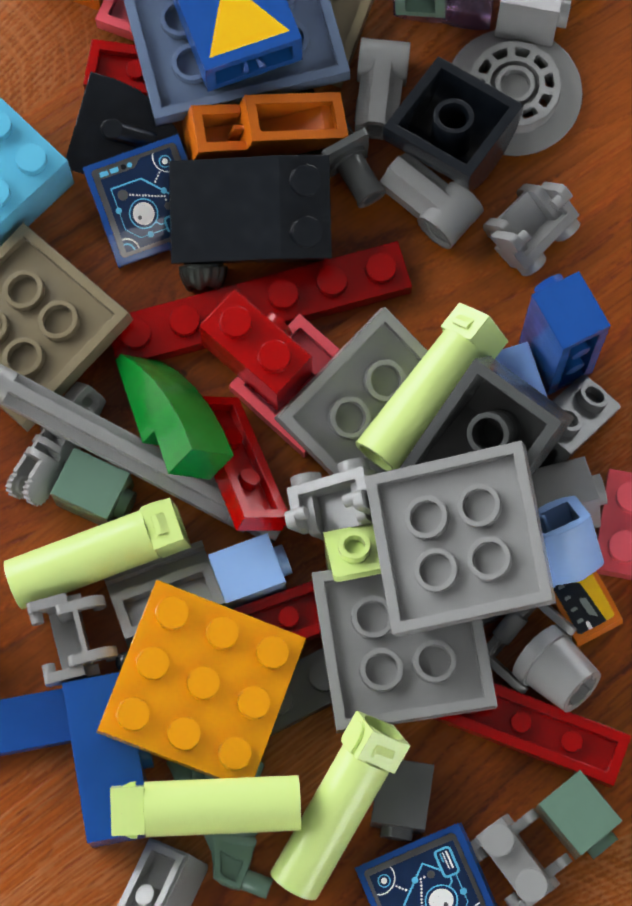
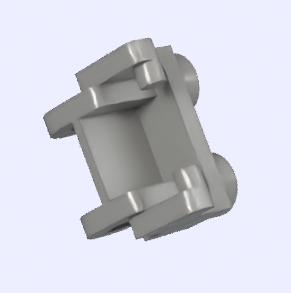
M544 182L540 186L525 183L516 192L518 198L498 218H489L483 224L485 233L497 245L494 248L510 267L517 268L522 276H529L538 271L546 262V256L543 252L554 241L560 242L571 237L580 227V222L577 219L580 214L569 201L573 195L564 184Z
M367 458L344 460L337 465L339 473L323 478L320 472H305L292 476L290 478L291 487L287 488L290 510L284 513L287 528L303 535L309 533L315 538L324 540L323 532L373 524L364 476L373 475L376 472L370 469L369 460Z
M62 593L26 603L32 626L44 623L43 613L49 615L62 670L56 671L55 663L41 666L46 687L61 685L63 682L100 676L99 665L94 664V662L106 659V662L116 660V657L119 655L117 646H104L90 650L81 611L93 608L94 611H100L106 608L104 595H92L82 598L81 593L70 596Z
M534 809L525 813L515 823L507 813L470 842L478 862L480 863L488 857L486 854L488 853L515 889L516 893L513 892L504 899L508 906H533L560 885V882L554 875L572 862L569 855L565 853L544 869L520 837L519 833L539 818Z

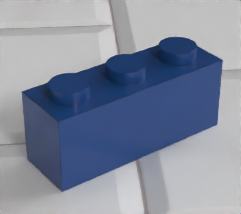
M579 271L566 278H563L562 274L553 275L543 280L534 288L535 293L531 296L518 343H529L547 395L572 384L581 375L587 376L593 372L611 326Z
M120 672L62 683L86 839L92 848L148 838L145 835H138L137 839H131L126 836H111V786H123L133 781H136V785H144V782L147 781L145 769L154 768L153 754L96 733Z

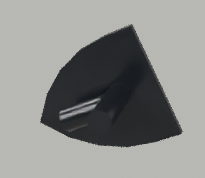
M90 72L66 159L69 162L71 171L84 174L83 167L176 135L178 132L173 123L156 126L149 98L141 91L114 78ZM181 140L182 146H183L184 151H185V150H186V149H185V146H184V144H183V142H182V140Z

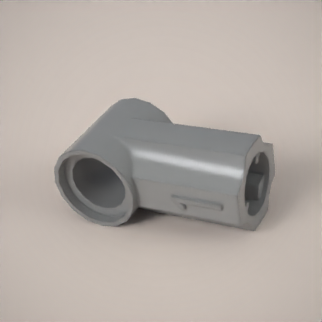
M361 37L357 69V82H360L354 119L355 132L365 128L370 139L384 140L383 127L400 106L402 87H406L411 42Z
M407 153L399 155L389 165L379 181L386 189V194L415 216L422 231L432 241L445 249H450L484 212L480 201L467 188L457 182L446 183L419 160Z

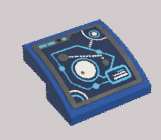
M178 134L83 167L85 178L118 268L171 250L168 162L188 160Z
M462 822L409 843L355 868L370 906H498Z

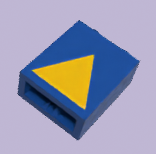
M173 0L208 92L303 60L302 37L287 0Z

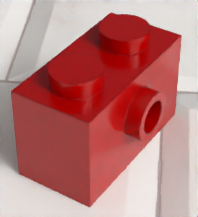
M235 289L199 325L202 345L277 411L313 375L312 356L290 337L292 331L289 326L272 312L265 316Z

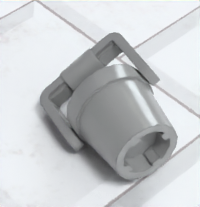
M551 605L538 607L556 624L542 630L526 645L518 656L511 672L496 656L505 645L508 646L526 625L528 617L536 608L506 614L492 631L494 636L487 643L491 668L517 692L525 694L528 687H531L565 713L571 712L580 706L597 687L601 673L572 641L571 636L577 631L576 627Z

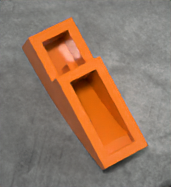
M341 92L244 95L240 104L191 105L182 122L188 160L298 155L327 148L349 136Z

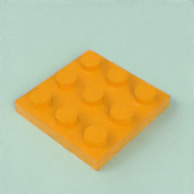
M156 579L96 733L215 779L255 777L306 638Z

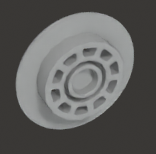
M495 30L478 36L459 51L452 64L524 105L517 129L503 155L524 156L534 154L549 148L561 140L574 125L580 112L583 96L581 78L569 54L555 41H553L552 47L495 37ZM545 82L550 84L551 87L545 86ZM542 99L548 104L546 107L540 104ZM530 112L533 114V116L530 118H523V115L528 114Z

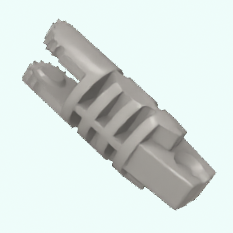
M78 381L64 395V398L100 416L106 403L104 397L94 388ZM42 426L40 427V434L35 435L32 440V446L27 447L5 485L8 495L19 500L21 498L26 499L27 503L36 507L38 505L42 506L49 499L50 492L73 448L82 449V447Z

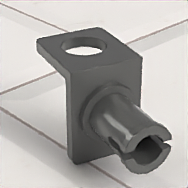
M346 120L347 127L353 134L325 148L321 155H329L330 178L339 173L355 198L357 206L364 208L382 198L386 193V189L380 184L366 161L369 148V134L367 130L362 128L354 133Z

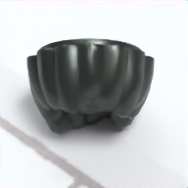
M183 263V265L179 266L182 283L188 292L193 291L195 288L203 290L206 286L218 290L222 287L228 272V266L223 265V263Z

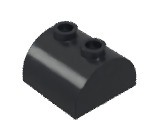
M438 56L384 125L383 139L463 187L473 191L486 180L506 151L521 119L524 105Z

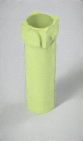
M459 302L441 325L443 329L442 334L355 442L357 448L374 464L384 471L399 469L474 359L491 356L495 359L509 342L489 315Z
M169 497L141 506L139 511L5 560L4 571L15 601L21 609H26V603L74 591L192 547L179 509Z
M360 711L355 712L341 737L343 745L301 817V831H293L270 872L272 878L280 886L303 899L316 900L389 772L395 774L410 748L409 743L394 725Z
M299 775L145 781L144 785H136V781H133L123 786H111L110 788L111 836H126L131 839H137L138 835L167 837L301 831Z

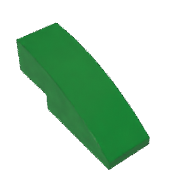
M120 354L115 361L142 443L159 445L168 474L211 480L234 454L224 430L209 404L195 386L177 370L164 362Z

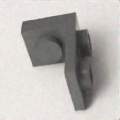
M581 375L553 400L555 404L575 418L539 468L570 460L575 452L620 409V404L588 376Z

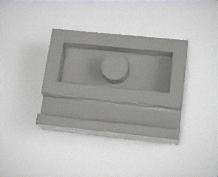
M202 540L192 543V548L165 558H159L104 579L128 648L131 645L156 579L226 606Z

